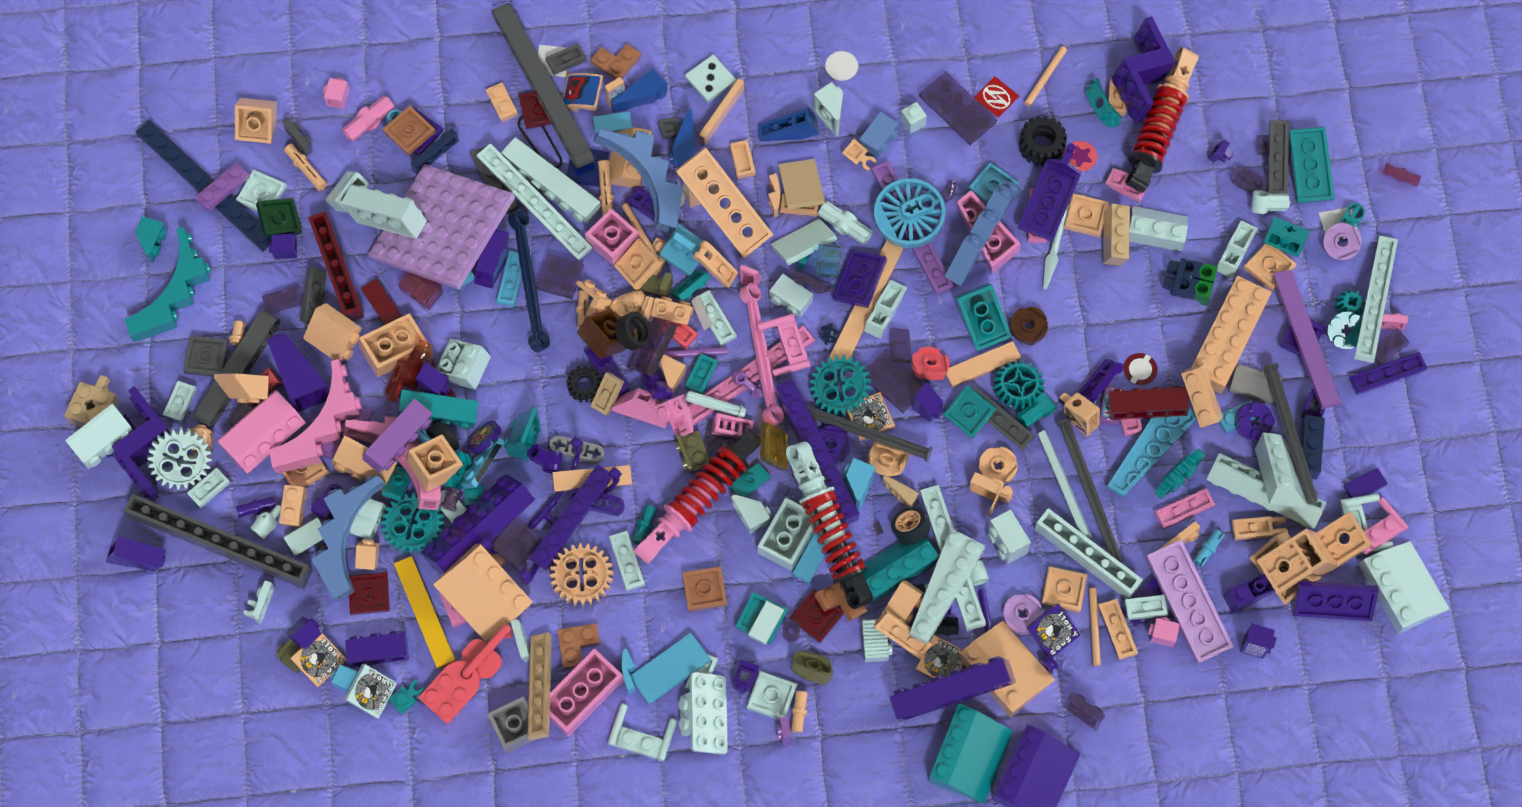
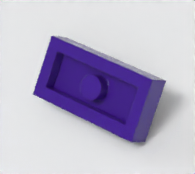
M657 373L642 374L641 382L653 399H672L673 392L661 375Z

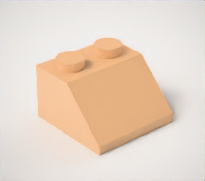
M240 98L235 104V140L272 144L277 121V102Z
M236 373L214 374V379L230 399H237V403H260V399L268 398L269 376Z
M443 435L408 451L407 463L427 492L443 485L463 465Z

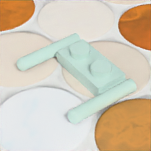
M624 703L620 704L607 744L646 757L665 761L677 720L674 718L669 720L662 740L661 738L635 730L622 728L628 706Z

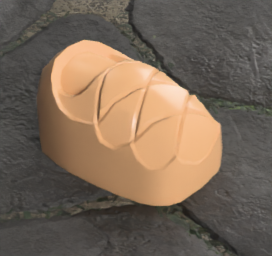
M642 290L623 294L610 304L609 309H612L619 318L631 312L640 313L646 295Z

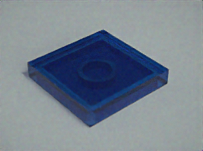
M590 149L594 162L578 169L575 168L570 159L567 171L568 178L576 184L600 187L598 161L608 160L610 155L608 151Z

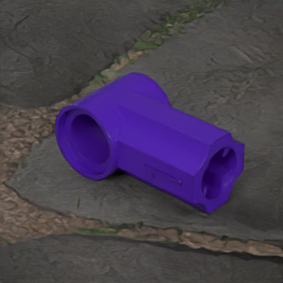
M533 444L528 449L527 456L529 460L542 466L544 472L552 474L553 472L560 471L563 458L561 452L548 450L539 444Z

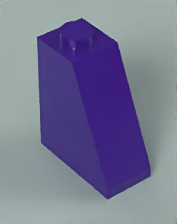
M499 229L495 230L480 255L475 269L474 284L493 288L507 260L509 232Z
M118 536L110 545L106 562L155 572L159 567H163L166 556H163L164 549Z

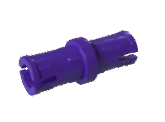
M272 496L258 501L254 499L251 503L236 506L238 517L241 518L254 513L258 515L261 511L275 508V498Z

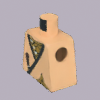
M1067 393L1060 396L1058 401L1064 406L1065 418H1070L1072 420L1071 423L1084 436L1088 437L1100 425V408L1079 393H1075L1072 397Z

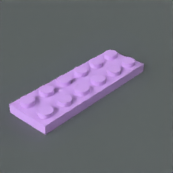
M1182 539L1145 556L1177 623L1180 624L1179 627L1197 664L1234 647Z

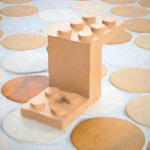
M1350 511L1318 532L1304 529L1256 561L1276 593L1281 594L1312 573L1325 576L1373 544ZM1344 533L1350 536L1347 544L1340 542V536ZM1283 561H1287L1289 564L1287 572L1280 571L1279 566Z

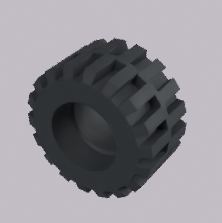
M1044 115V118L1036 116L1035 120L1031 118L1029 123L1026 122L1024 124L1019 139V151L1022 152L1023 158L1027 157L1028 163L1034 162V166L1041 164V167H1044L1047 159H1060L1062 157L1067 142V134L1065 133V127H1061L1062 123L1060 121L1055 122L1056 118L1052 117L1049 119L1046 115ZM1045 136L1053 144L1040 146L1034 142L1033 138Z

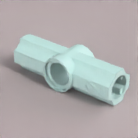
M828 201L821 206L818 212V216L832 224L838 233L850 236L863 246L870 240L873 231L858 222L851 212H843Z

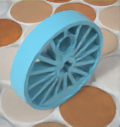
M913 178L894 181L886 186L876 199L874 206L876 226L880 234L895 246L902 248L924 246L934 240L943 227L945 220L944 200L937 189L925 181ZM906 187L907 202L905 201L899 188ZM910 187H915L917 190L911 200ZM921 189L927 192L919 196ZM895 191L901 203L890 193ZM884 198H886L895 206L884 203L882 201L884 200ZM929 203L931 206L924 207L922 204ZM939 205L940 209L935 210V206ZM927 216H941V219L937 220ZM926 223L935 225L937 228L933 230ZM909 224V241L902 240ZM912 224L920 238L919 240L913 241ZM902 226L899 237H897L895 232ZM920 227L928 232L929 235L924 237Z

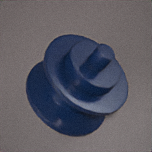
M833 323L821 326L823 333L819 334V338L825 342V345L836 342L837 338L834 335L839 334V330L833 326Z

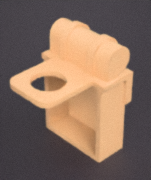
M975 472L970 481V491L994 501L988 517H991L998 501L1009 503L1012 499V488L1010 486L1004 487V482L1000 480L990 479Z

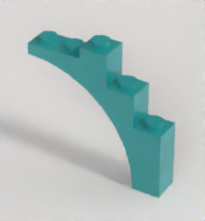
M184 227L176 229L179 239V258L170 283L151 305L139 313L124 319L133 342L177 328L175 321L178 320V316L175 310L194 304L192 297H195L192 286L210 281L208 275L211 273L208 262L204 263L202 257H198L195 248L192 249L191 243L194 242L191 233H186Z

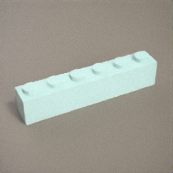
M516 137L501 152L502 156L536 190L540 189L549 200L556 201L563 211H569L573 214L572 216L576 221L587 225L601 210L599 200Z
M1220 453L1206 479L1215 486H1221L1233 494L1243 496L1248 501L1258 503L1267 510L1275 511L1283 517L1297 521L1307 528L1315 529L1326 505V502L1320 499L1315 504H1307L1306 509L1269 504L1261 472Z
M1049 508L1037 521L1035 531L1125 599H1130L1141 585L1142 578Z

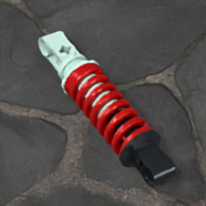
M800 442L789 446L786 449V456L798 481V487L804 494V497L799 502L802 504L803 509H806L805 514L812 515L809 519L810 525H817L813 529V533L821 535L817 539L818 544H825L821 549L822 554H830L825 558V562L827 564L836 563L829 568V572L832 573L833 584L840 583L847 603L852 609L870 604L873 595L863 575L868 568L865 566L862 558L854 563V560L860 556V552L854 551L850 553L849 551L856 547V542L846 543L845 541L852 537V533L844 531L848 527L847 522L841 523L840 521L844 517V513H837L836 509L840 507V504L832 502L838 500L834 487H826L825 478L821 474L809 443Z

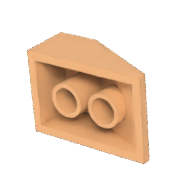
M410 313L359 337V349L377 378L396 369L417 354V352L428 346V342Z

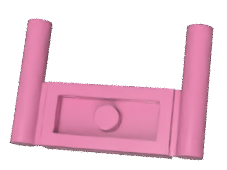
M793 313L756 324L758 331L777 326L788 364H790L772 370L773 377L810 367V362L807 358Z
M1384 497L1378 503L1389 516L1364 531L1373 544L1362 551L1365 555L1409 528Z

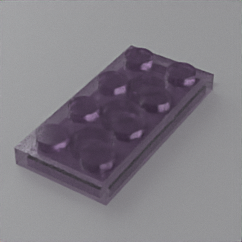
M946 71L919 93V97L969 145H972L997 123V119Z

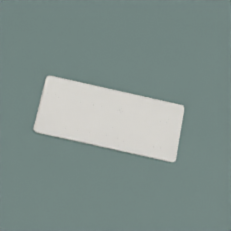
M698 295L691 303L703 329L706 330L712 323Z

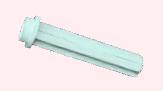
M688 391L686 395L687 402L744 418L746 408L742 404L740 406L692 391Z

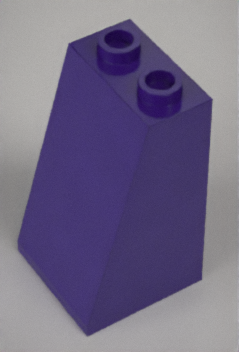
M285 333L282 335L276 334L271 339H268V345L293 408L297 412H301L326 402L329 394L326 383Z

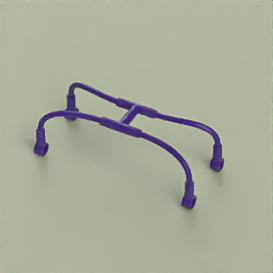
M575 436L570 441L575 451L571 470H576L581 446L583 445V442ZM615 467L608 472L612 477L613 483L602 492L604 494H608L620 481L622 473ZM564 491L558 492L554 498H551L529 523L530 525L510 542L496 549H491L493 544L484 537L479 544L489 554H496L517 543L533 528H536L543 519L554 525L557 519L549 512L558 503L557 501ZM534 565L531 573L525 569L521 570L518 576L522 579L523 584L528 585L531 583L539 568L538 565Z

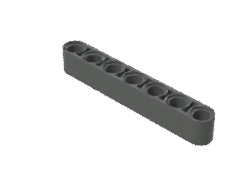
M265 310L260 311L220 374H249L267 346V340L271 339L279 327L280 318ZM216 380L194 414L195 420L210 428L216 425L232 400Z

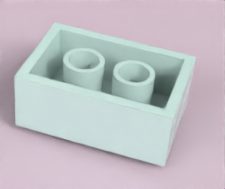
M785 498L758 545V554L792 571L811 539L813 529L817 526L810 525L809 523L812 515H806V509H803V506Z

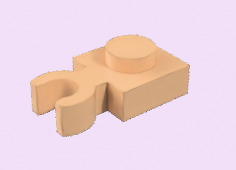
M855 139L842 152L855 165L861 162L863 168L867 171L870 170L866 165L867 161L876 163L874 157L866 156L868 150Z

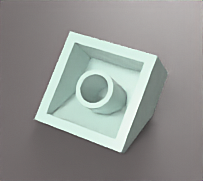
M830 82L814 94L813 111L835 136H838L843 92L839 86H835Z

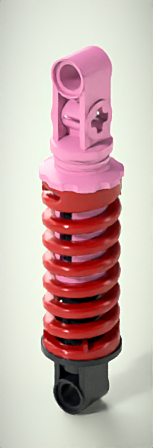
M748 428L733 447L723 443L716 451V457H711L709 464L703 465L702 471L695 474V479H690L688 486L682 487L681 494H676L674 501H670L663 506L665 515L657 520L659 525L633 552L648 565L672 537L677 539L683 530L691 532L693 526L698 523V518L695 515L704 516L705 511L703 507L707 509L712 508L710 499L717 502L719 500L717 493H726L722 483L731 487L733 482L729 476L739 479V472L749 470L750 467L745 459L760 446L763 440L751 428ZM660 534H662V540L657 541V535L659 536Z

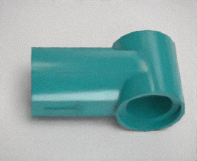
M1046 393L1040 394L1037 397L1038 400L1032 402V406H1028L1017 414L1019 422L1026 428H1029L1041 418L1050 416L1057 409V406Z

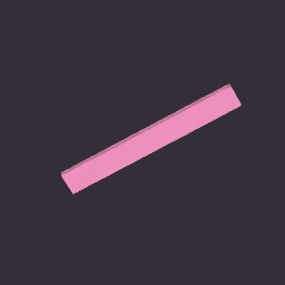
M804 325L798 329L804 348L815 342V339ZM781 341L767 350L771 372L787 362ZM756 359L737 371H744L747 379L753 384L760 380ZM731 375L704 395L729 402L747 388L742 384H734ZM694 403L689 404L693 426L716 411Z

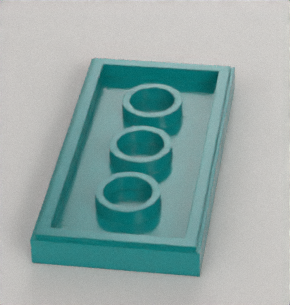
M1326 127L1289 130V148L1296 204L1334 200Z

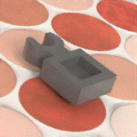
M676 117L658 120L657 124L662 140L677 137L684 118L680 122H677Z

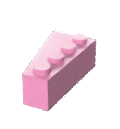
M972 190L957 201V210L969 232L978 216L986 207ZM999 222L981 252L992 274L1021 251V243Z

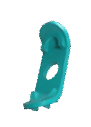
M1096 78L1090 81L1091 83L1086 86L1085 94L1095 113L1105 126L1117 127L1122 121L1121 115L1110 104L1101 88L1100 79ZM1099 97L1103 99V106L1101 108H1098L1096 105Z

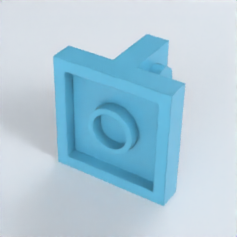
M678 224L658 256L689 277L699 263L693 258V255L696 251H699L703 240Z

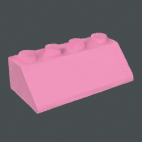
M275 390L267 399H264L220 437L217 442L236 465L248 474L270 455V449L280 446L306 422L282 395Z

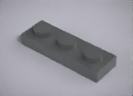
M314 267L307 268L299 320L307 324L310 323L315 308L323 303L327 275L326 272Z

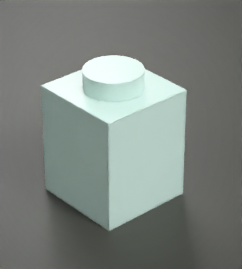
M917 102L901 110L900 121L909 134L926 126L927 115Z

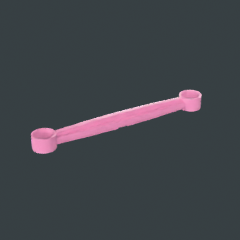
M749 283L741 288L739 293L742 301L748 307L754 350L767 407L763 411V419L767 425L773 427L783 422L784 412L776 403L764 331H758L756 325L762 323L757 301L761 298V291L756 284Z

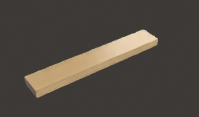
M549 632L530 636L528 738L530 741L549 737L551 634Z

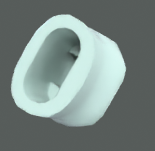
M276 505L271 513L264 512L256 516L255 522L250 529L264 540L276 528L278 524L276 517L280 514L281 507Z

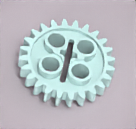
M182 427L179 428L178 432L171 428L170 434L164 430V437L157 435L158 442L152 441V445L155 448H148L151 453L147 455V459L151 461L148 463V468H152L150 470L151 475L156 474V481L162 478V485L168 482L170 489L174 484H176L177 490L180 489L182 484L186 489L188 488V483L195 486L194 480L201 481L200 475H207L204 469H210V464L207 462L212 461V458L207 456L211 454V450L206 449L209 446L208 442H203V436L197 438V431L191 434L190 428L186 432H183ZM175 443L178 445L175 450L168 449L170 444ZM189 449L197 450L194 455L187 454ZM166 461L172 463V465L168 468H164L162 466V464ZM187 466L191 468V470L187 473L181 472V469L183 467Z

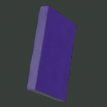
M851 249L833 294V300L868 308L886 265L887 258Z

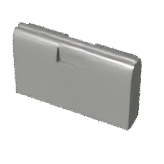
M1236 364L1229 392L1275 406L1276 401L1267 372Z

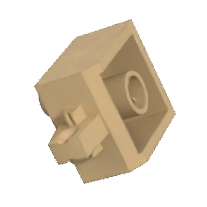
M100 375L97 383L92 386L79 382L64 415L69 424L83 427L111 404L117 409L119 399L115 393L109 392L110 380L108 377Z

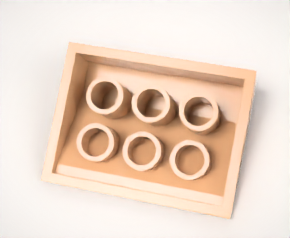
M474 544L433 583V586L485 642L494 636L504 624H509L533 603L481 544Z
M1001 621L959 653V658L968 670L970 665L976 663L987 664L989 663L988 659L997 656L1009 660L1016 683L989 692V694L1011 718L1052 684L1055 679L1011 629Z

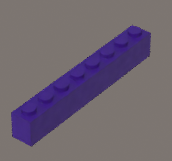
M790 379L775 386V395L798 442L810 444L821 474L825 478L826 487H834L835 489L834 492L838 500L832 502L840 504V507L836 509L837 513H844V517L840 519L841 523L847 522L851 524L859 519V512L794 380Z

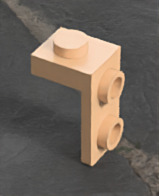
M577 280L576 284L593 297L585 314L586 316L609 309L612 300L606 296V292L597 289L595 283L590 280Z

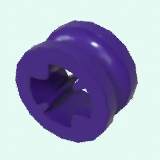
M1047 654L1045 656L1046 659H1041L1040 663L1050 674H1053V670L1059 669V665L1053 657Z

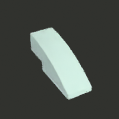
M1240 221L1218 263L1217 272L1233 279L1258 228Z
M893 280L889 281L866 322L864 332L879 339L882 338L907 290L906 286Z

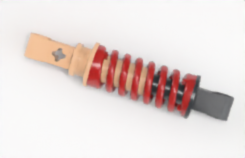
M1184 47L1177 51L1174 57L1175 64L1171 68L1169 75L1164 78L1163 84L1156 86L1153 105L1146 114L1143 127L1140 129V135L1137 137L1133 147V152L1128 157L1132 169L1125 185L1140 193H1144L1149 186L1152 173H1159L1162 170L1163 158L1167 154L1166 149L1170 147L1173 132L1177 129L1176 124L1180 121L1179 116L1183 114L1182 108L1188 103L1189 95L1186 93L1189 88L1188 81L1199 56Z

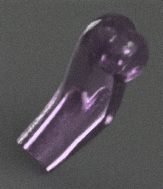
M948 180L944 190L939 192L944 203L950 201L954 196L957 182L954 180Z

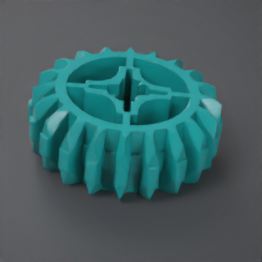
M1015 359L1013 365L1008 361L1006 367L1002 365L1000 371L996 372V378L993 380V383L996 385H994L993 390L997 391L996 397H1001V403L1007 402V408L1010 405H1014V410L1017 409V406L1024 410L1025 405L1027 407L1032 406V402L1038 400L1037 397L1042 394L1041 392H1044L1045 387L1042 385H1044L1045 380L1041 379L1043 374L1042 372L1037 373L1038 367L1031 368V362L1025 365L1023 359L1021 364H1018V361ZM1014 374V379L1004 382L1006 377ZM1017 379H1018V383L1020 384V386H1022L1021 391H1020L1019 385L1016 384V383H1017ZM1034 387L1031 394L1024 396L1025 390H1030V388Z

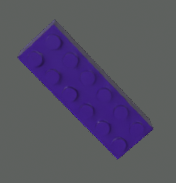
M505 474L498 478L490 489L484 491L476 502L471 503L462 515L457 516L448 528L443 529L436 539L429 542L420 553L434 570L443 575L474 544H479L484 537L489 541L496 537L535 499L523 483Z
M1000 656L988 659L989 663L987 664L976 663L970 665L969 670L958 669L950 672L951 676L949 677L937 676L931 679V683L920 682L912 685L913 689L902 688L894 691V695L889 698L896 719L905 721L1015 684L1016 680L1009 660Z

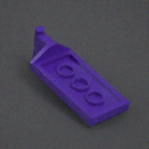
M1068 144L1062 160H1046L1018 229L1048 241H1054L1082 173L1071 164L1075 149L1074 144Z

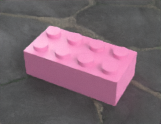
M594 648L550 693V721L569 737L624 682L623 675Z

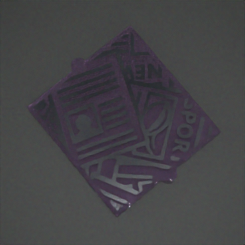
M708 418L703 442L706 451L716 453L723 443L733 447L736 444L737 438L711 434L713 419ZM720 421L719 428H722V421ZM729 422L727 423V429H726V430H729V429H730V423H729ZM735 423V430H734V431L737 432V430H738V424Z

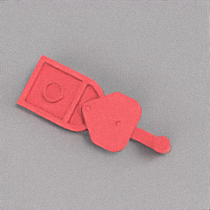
M504 624L487 644L481 639L472 640L462 651V661H456L446 666L418 698L449 725L476 695L480 687V679L493 677L501 668L502 659L494 649L504 638H511L513 636L512 628L508 624Z

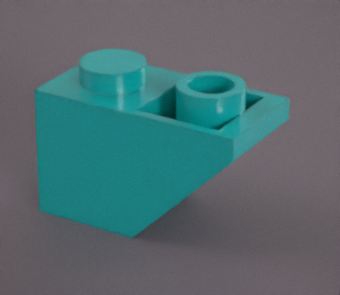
M142 216L135 234L149 261L154 263L155 258L160 254L162 240L164 241L167 237V229L163 222Z

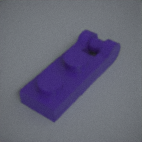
M635 186L632 190L633 193L625 198V203H628L630 207H634L654 221L653 201L650 194Z
M1105 359L1079 391V394L1094 403L1113 377L1122 372L1123 364Z

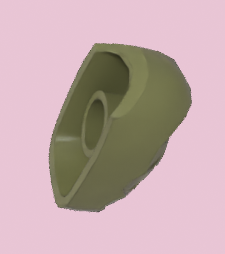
M797 651L794 654L791 663V670L794 674L823 686L830 682L833 676L830 659L806 651Z

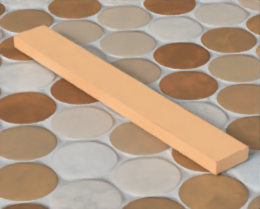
M886 240L880 255L885 256L887 262L868 308L854 306L830 354L832 361L835 360V355L839 359H842V356L845 355L847 360L852 356L864 332L866 322L883 293L904 248L895 246Z

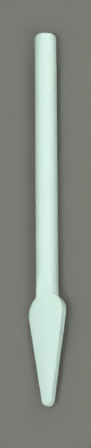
M1069 205L1052 242L1050 254L1045 259L1043 283L1045 290L1050 283L1059 260L1057 253Z

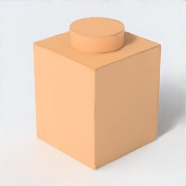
M363 539L356 545L355 568L375 570L378 567L379 543H374L372 539Z

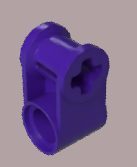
M339 484L328 486L311 507V511L324 521L333 517L324 498L334 489L343 490Z

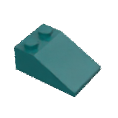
M986 283L953 297L959 315L976 351L1012 338L992 284Z
M532 407L518 414L517 419L512 421L511 435L504 442V448L508 456L529 462V457L527 456L528 449L533 444H536L542 428L538 408Z

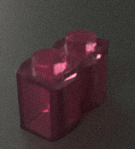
M410 272L398 284L399 289L428 310L443 294L440 283Z

